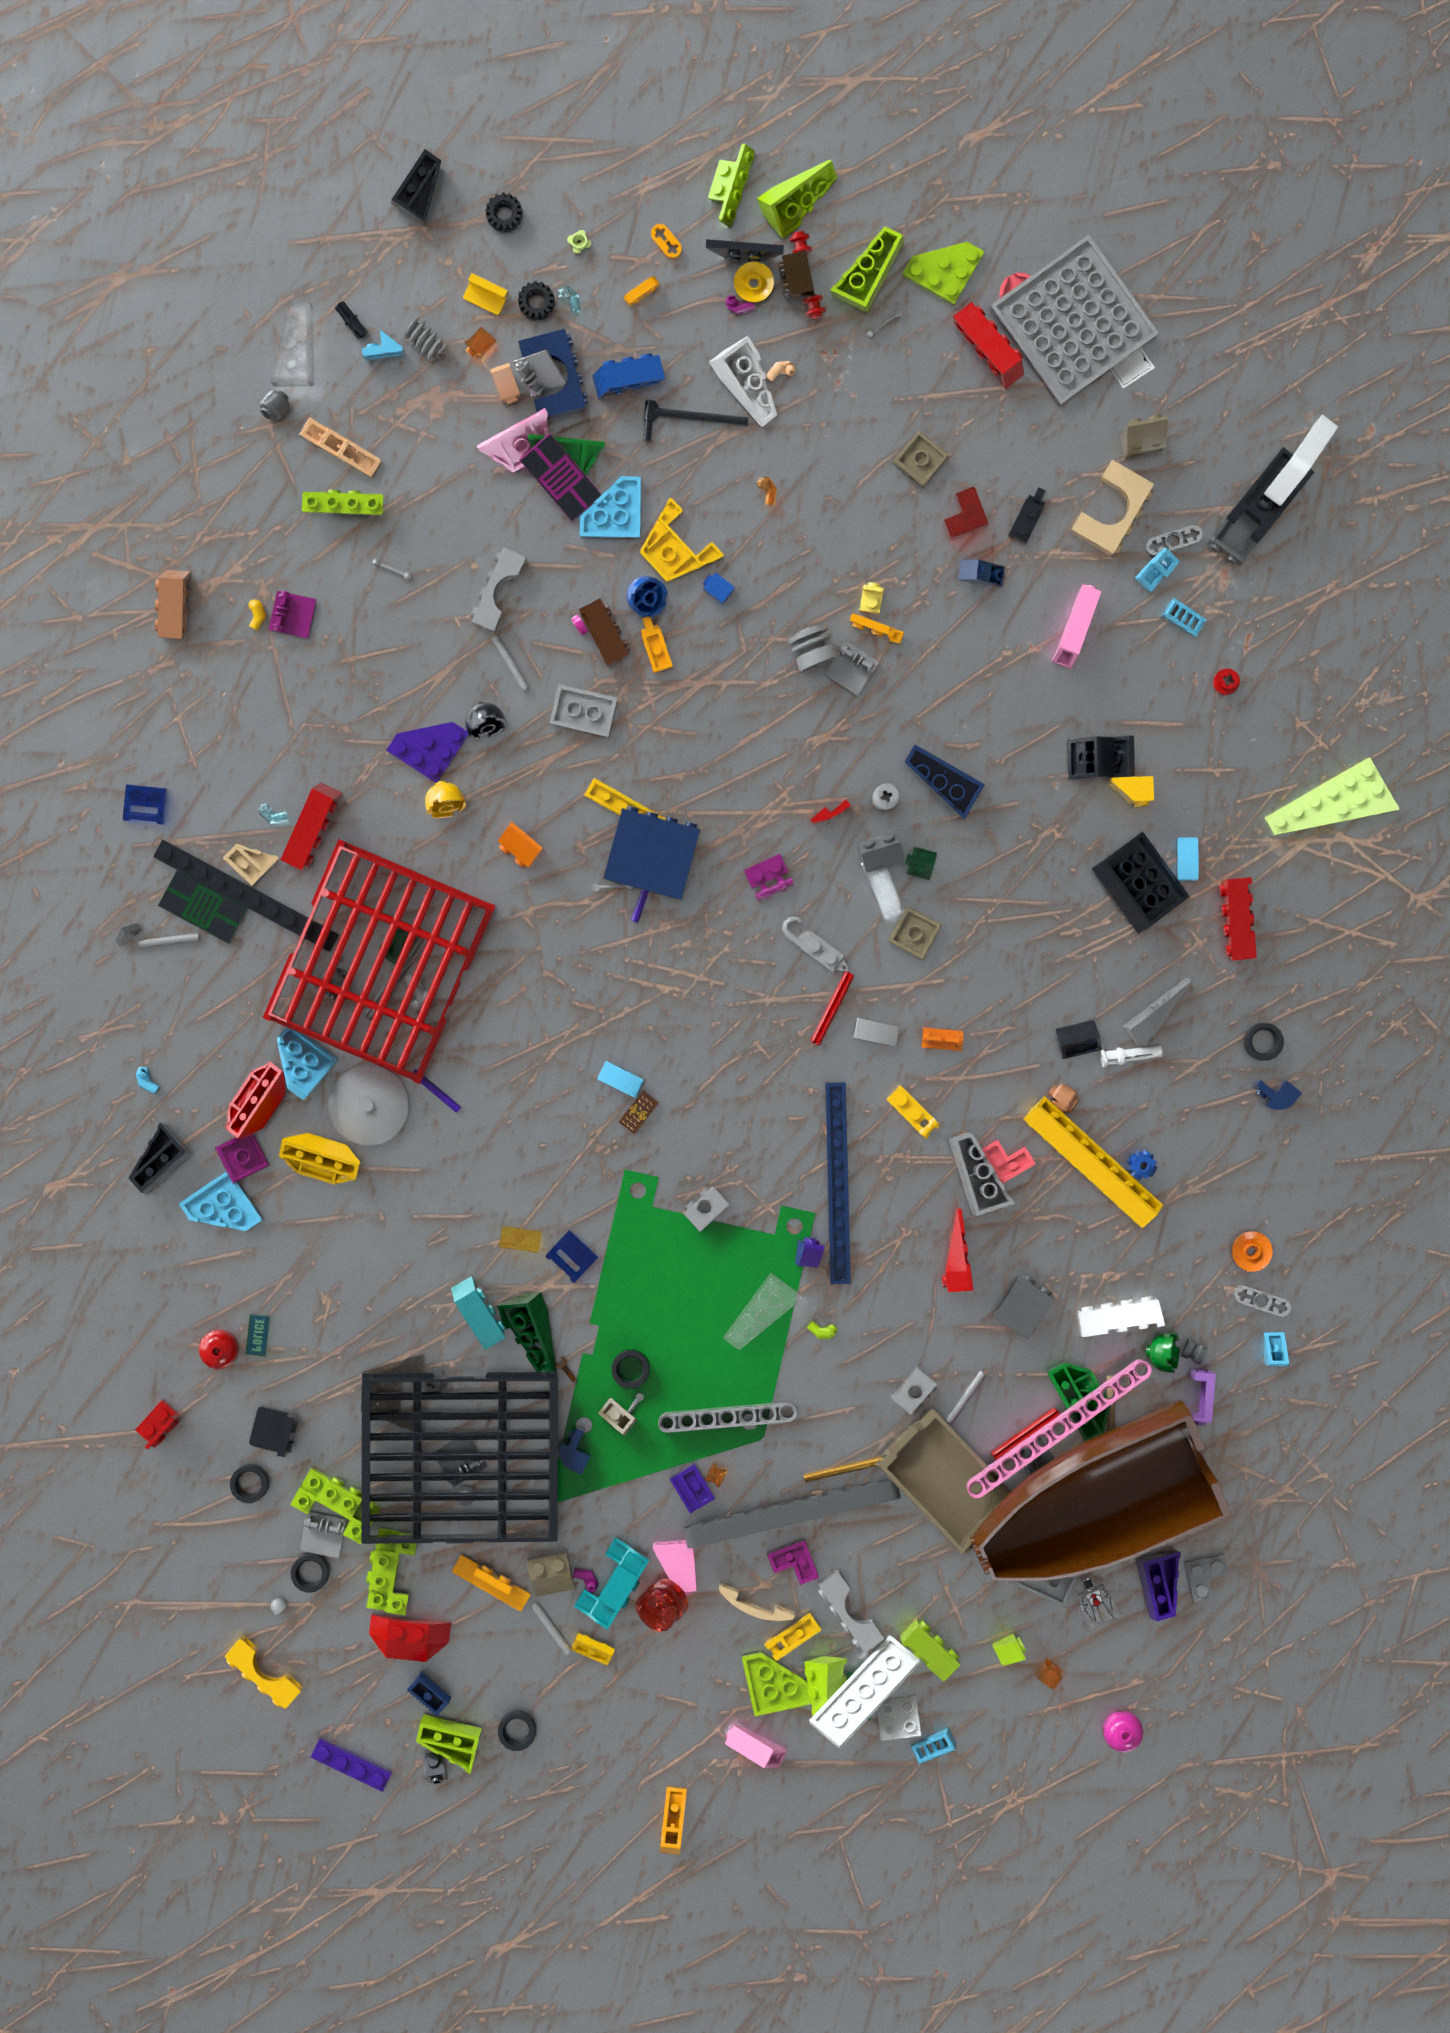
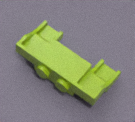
M312 1467L290 1505L308 1515L315 1501L349 1519L350 1522L343 1535L361 1544L362 1491L353 1486L349 1488L343 1485L345 1482L340 1478H331ZM371 1502V1514H378L382 1506Z
M381 1526L378 1531V1535H413L412 1533ZM417 1543L376 1544L375 1552L371 1551L369 1563L373 1564L372 1571H368L366 1583H369L366 1608L406 1615L409 1594L394 1592L400 1554L415 1556Z

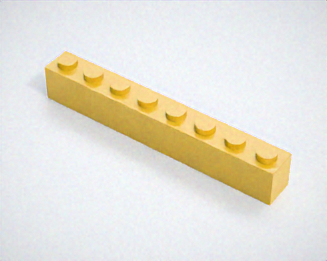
M1044 1096L1030 1109L1023 1120L1071 1162L1075 1168L1083 1173L1090 1182L1095 1184L1103 1194L1108 1196L1120 1209L1130 1216L1135 1223L1143 1228L1157 1216L1163 1204L1052 1104L1051 1101Z

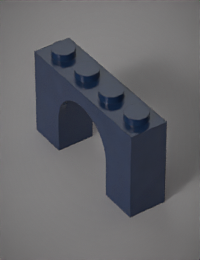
M565 329L518 341L522 358L547 350L551 358L561 362L568 371V379L562 390L552 395L533 399L536 411L539 412L545 408L548 413L547 421L585 411V404L589 403L586 392H581L580 385L583 384L581 372L576 373L575 365H578L576 353L571 354L570 346L573 345L571 334H566Z

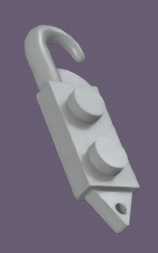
M790 917L785 920L782 931L789 941L830 971H849L843 958L844 955L811 931H805L798 937L789 930V925L792 922H802L800 918Z

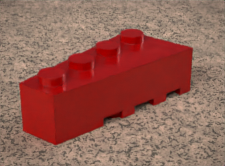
M322 782L311 789L281 856V861L301 871L307 866L310 867L314 859L312 854L315 849L319 848L322 842L321 836L330 824V818L338 806L342 792Z
M1252 877L1221 881L1222 885H1219V895L1223 897L1224 905H1221V915L1225 917L1226 925H1223L1224 937H1227L1228 945H1225L1226 957H1229L1230 961L1257 958L1255 931L1251 930V926H1254V914L1249 908L1253 902V894L1248 890V885L1252 884Z

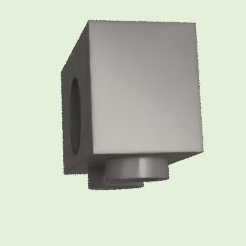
M707 1186L699 1193L701 1198L696 1202L694 1200L690 1201L684 1207L686 1209L684 1215L699 1231L703 1230L730 1205L714 1186L711 1188ZM702 1202L710 1203L711 1210L704 1213L700 1210L699 1206Z
M917 1366L895 1392L892 1399L910 1415L913 1412L918 1413L924 1405L922 1401L926 1397L930 1398L937 1390L935 1388L937 1383ZM913 1387L921 1389V1394L918 1397L910 1395Z

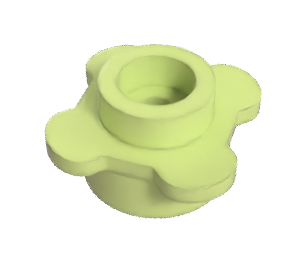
M579 230L567 239L568 243L572 245L575 254H579L581 250L591 246V241L587 240L584 230Z

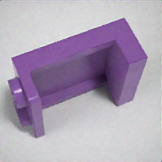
M1190 1368L1189 1376L1196 1381H1201L1199 1412L1191 1414L1196 1425H1206V1422H1212L1216 1374L1209 1369Z

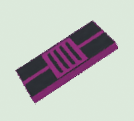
M550 433L519 459L571 521L602 495Z

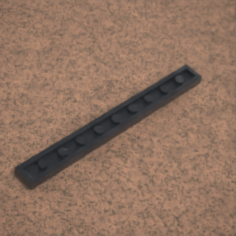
M162 839L153 856L154 858L301 936L308 917ZM313 920L305 939L316 944L323 925ZM330 930L323 949L331 952L340 934Z

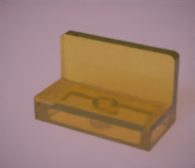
M502 1226L498 1247L538 1253L542 1231Z

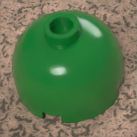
M1160 1333L1153 1338L1151 1345H1147L1146 1356L1150 1357L1151 1364L1159 1371L1175 1373L1174 1369L1178 1367L1180 1347L1176 1346V1341H1179L1177 1333Z

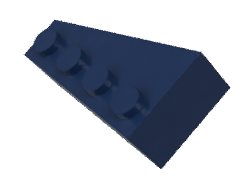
M914 744L905 760V763L965 820L985 784L917 744Z

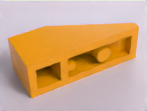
M667 1787L660 1853L680 1855L687 1789Z

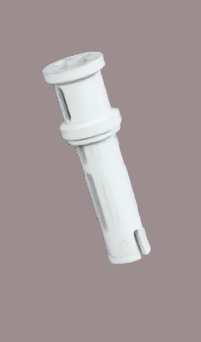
M1161 1044L1126 1050L1120 1047L1112 1051L1100 1050V1060L1103 1068H1106L1107 1065L1119 1064L1121 1066L1128 1061L1163 1056Z

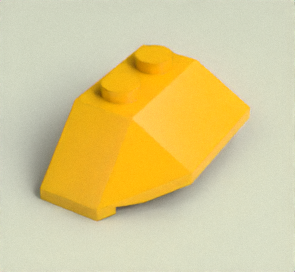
M310 1133L286 1137L281 1142L279 1157L284 1159L287 1165L298 1174L334 1185L350 1180L353 1181L357 1178L360 1161L346 1144Z

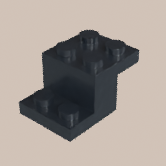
M1094 736L1068 739L1069 780L1088 778L1111 779L1135 776L1134 736Z

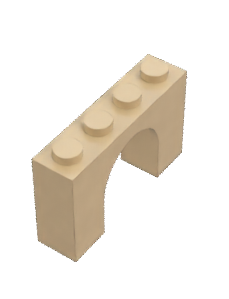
M1114 460L1110 462L1100 481L1116 489L1124 496L1127 502L1125 518L1119 523L1106 525L1081 512L1070 531L1073 535L1109 556H1112L1114 552L1119 553L1124 544L1121 542L1124 535L1129 536L1134 527L1131 524L1135 517L1138 519L1144 510L1141 507L1144 500L1149 501L1154 493V490L1151 489L1154 483Z

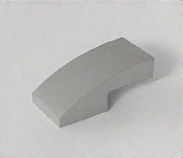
M857 1018L853 1038L896 1047L900 1027Z

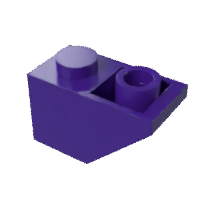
M804 1237V1240H798L795 1264L818 1268L825 1246L819 1243L820 1240H816V1238Z

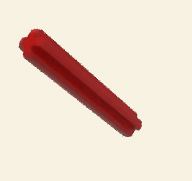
M844 972L811 1038L812 1043L821 1045L854 979L852 973Z
M1052 1408L991 1452L995 1460L999 1459L1059 1416L1060 1413L1056 1408Z

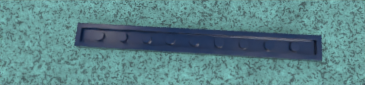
M846 1082L825 1083L830 1284H851Z

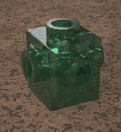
M914 847L912 854L908 853L906 857L907 874L930 880L937 853Z

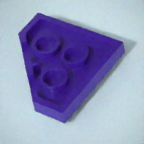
M454 722L397 733L386 751L437 783L469 735L462 727Z

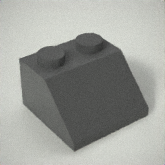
M896 831L857 843V849L866 873L905 861Z

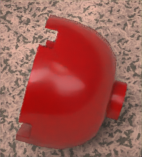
M223 1329L212 1330L200 1341L199 1356L202 1362L209 1368L216 1370L225 1369L231 1366L238 1357L239 1343L229 1331Z

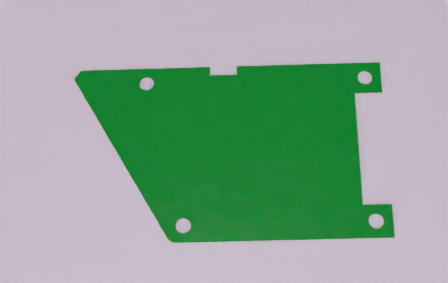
M624 1170L589 1323L598 1325L599 1329L593 1355L582 1353L563 1441L570 1443L567 1438L572 1429L576 1430L577 1421L582 1417L590 1419L592 1428L589 1432L583 1433L577 1448L591 1455L582 1475L568 1469L562 1463L559 1456L558 1502L760 1441L764 1437L767 1424L757 1425L752 1430L738 1426L667 1433L661 1431L658 1421L659 1417L665 1412L772 1403L803 1266L795 1264L798 1240L810 1237L815 1213L781 1205L775 1235L713 1220L703 1230L699 1231L683 1213L652 1207L659 1177ZM639 1182L645 1186L646 1193L642 1198H634L631 1195L630 1187L634 1183ZM796 1218L802 1222L800 1233L791 1234L788 1232L786 1226L790 1219ZM625 1350L642 1352L650 1365L647 1380L641 1386L634 1389H626L619 1386L612 1376L613 1361L620 1352ZM633 1357L623 1359L619 1365L621 1377L628 1381L638 1379L642 1374L641 1362ZM642 1393L644 1396L643 1400L639 1401L631 1412L637 1421L625 1436L598 1414L610 1397L627 1411L636 1399V1394ZM771 1409L763 1410L762 1416L768 1419ZM746 1410L742 1413V1417H744L747 1414L753 1415V1413L749 1410ZM725 1412L722 1415V1419L725 1422H730L733 1419V1415L730 1412ZM704 1414L702 1421L709 1424L713 1421V1417L710 1414ZM684 1416L682 1423L687 1426L691 1425L693 1419L690 1416ZM666 1417L662 1419V1425L671 1427L673 1420Z

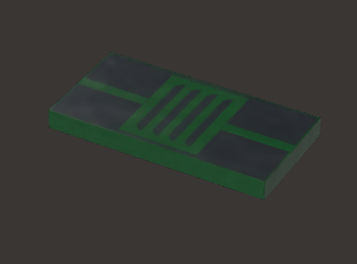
M176 870L158 904L159 907L230 944L248 910L247 907Z

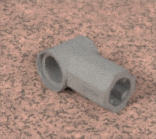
M414 973L400 980L405 991H407ZM421 980L410 1002L417 1015L428 993ZM434 1001L432 1002V1005H431L430 1008L436 1006L435 1003H434Z

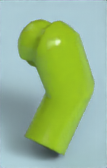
M811 1321L806 1327L818 1339H832L837 1333L836 1326L829 1325L828 1327L821 1328L814 1321Z

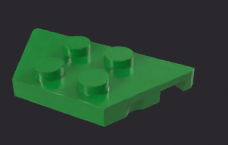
M528 433L527 437L531 447L533 448L546 435ZM553 436L585 475H587L590 466L594 464L597 455L605 446V441Z

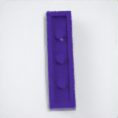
M319 1738L310 1757L381 1792L384 1791L392 1774L391 1771L322 1738Z

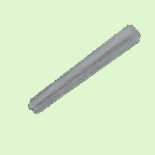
M417 937L414 941L395 988L423 950L427 940ZM390 977L374 998V1002H380ZM367 1008L364 1016L372 1020L375 1011Z

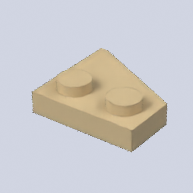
M236 844L223 857V860L250 886H253L279 858L275 855L272 856L259 850L249 849L246 846Z

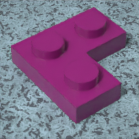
M805 1539L767 1553L774 1573L794 1567L800 1585L819 1578Z

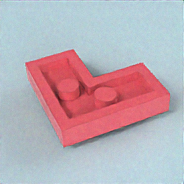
M998 1140L982 1148L987 1160L1002 1183L1036 1164L1025 1146L1007 1156Z

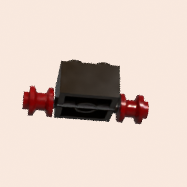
M798 231L793 233V237L790 238V242L795 243L796 249L791 254L782 255V262H779L780 278L785 279V282H783L785 299L789 298L790 304L801 301L804 304H808L809 310L806 312V316L811 317V319H818L823 317L822 314L826 312V309L820 305L823 296L814 294V286L807 253L813 251L811 246H807L806 240L810 236L805 234L804 231Z

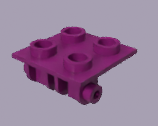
M277 591L269 630L308 638L316 599L291 594L287 591Z

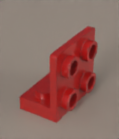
M162 1399L135 1429L148 1441L145 1448L148 1450L151 1447L155 1449L166 1438L164 1433H169L179 1424L177 1419L181 1415Z

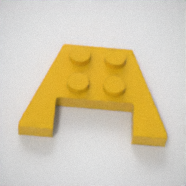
M669 498L665 508L640 550V554L666 582H670L724 557V554L713 542L698 555H695L668 526L683 513L682 508L672 498Z

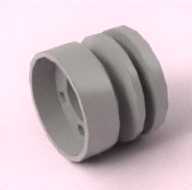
M827 624L808 627L788 639L789 645L799 643V645L791 649L792 653L802 651V655L796 659L800 672L817 668L839 657L835 644H824L825 641L831 638V634L821 636L822 633L828 630Z

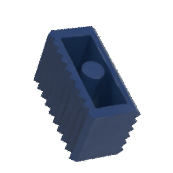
M422 1671L407 1688V1692L416 1697V1700L425 1705L429 1711L435 1713V1716H438L451 1700V1697Z

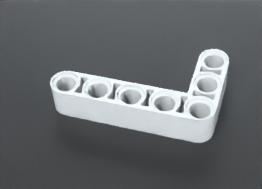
M1322 414L1292 458L1264 494L1281 506L1312 467L1338 426Z

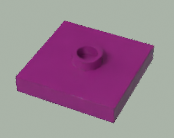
M254 1134L242 1139L235 1137L215 1147L232 1184L269 1166Z

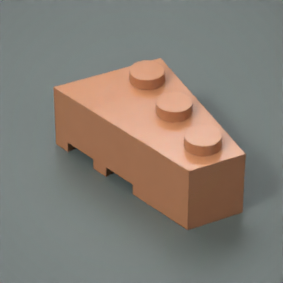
M166 570L159 579H156L155 590L158 591V599L155 601V611H158V619L155 620V631H158V637L182 639L186 635V597L189 595V590H186V578H190V571Z

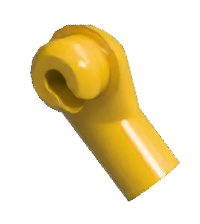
M251 600L249 608L252 610L254 617L249 626L258 631L266 617V612L259 600Z

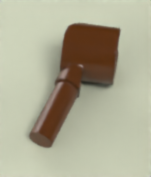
M561 1357L564 1361L561 1367L555 1361L556 1368L562 1369L572 1382L577 1380L569 1370L567 1360L564 1357Z

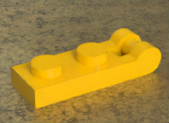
M901 1085L886 1099L925 1139L930 1136L929 1133L934 1128L937 1129L940 1126ZM926 1119L929 1123L923 1128L920 1123Z
M809 1612L775 1637L766 1641L764 1645L767 1649L771 1650L773 1653L772 1657L777 1661L820 1632L822 1628ZM780 1641L784 1646L782 1649H779L776 1645Z

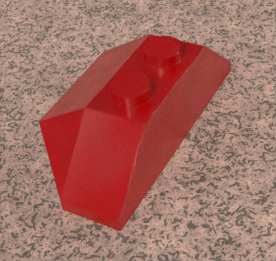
M268 1062L266 1065L250 1072L229 1104L226 1130L238 1139H242L264 1128L285 1096V1075L283 1070L272 1062Z
M371 1614L369 1635L386 1658L427 1662L449 1643L451 1622Z

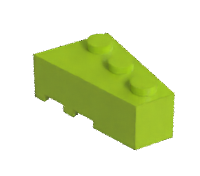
M916 1619L900 1635L901 1643L905 1647L908 1646L914 1652L913 1654L918 1659L920 1658L944 1682L961 1665L958 1660L960 1656L953 1649L949 1651L944 1646L945 1641L939 1635L934 1636L930 1632V1626L925 1621L920 1622Z
M423 1714L416 1742L437 1755L444 1756L449 1759L450 1763L459 1765L465 1769V1772L471 1774L482 1728Z

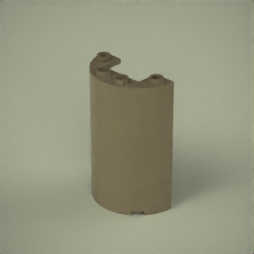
M931 1409L919 1418L920 1421L912 1423L880 1456L883 1460H878L876 1465L959 1553L967 1554L973 1548L970 1537L975 1534L988 1515L1011 1490L1002 1482L981 1498H973L969 1495L966 1488L967 1482L988 1466L934 1409ZM991 1471L987 1479L994 1481L997 1479V1476ZM974 1483L971 1486V1491L974 1493L979 1492L982 1488L981 1484Z

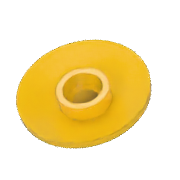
M748 262L742 265L734 276V288L737 294L748 302H760L766 299L774 287V277L771 270L760 262ZM756 281L758 285L756 287H752L750 285V282Z

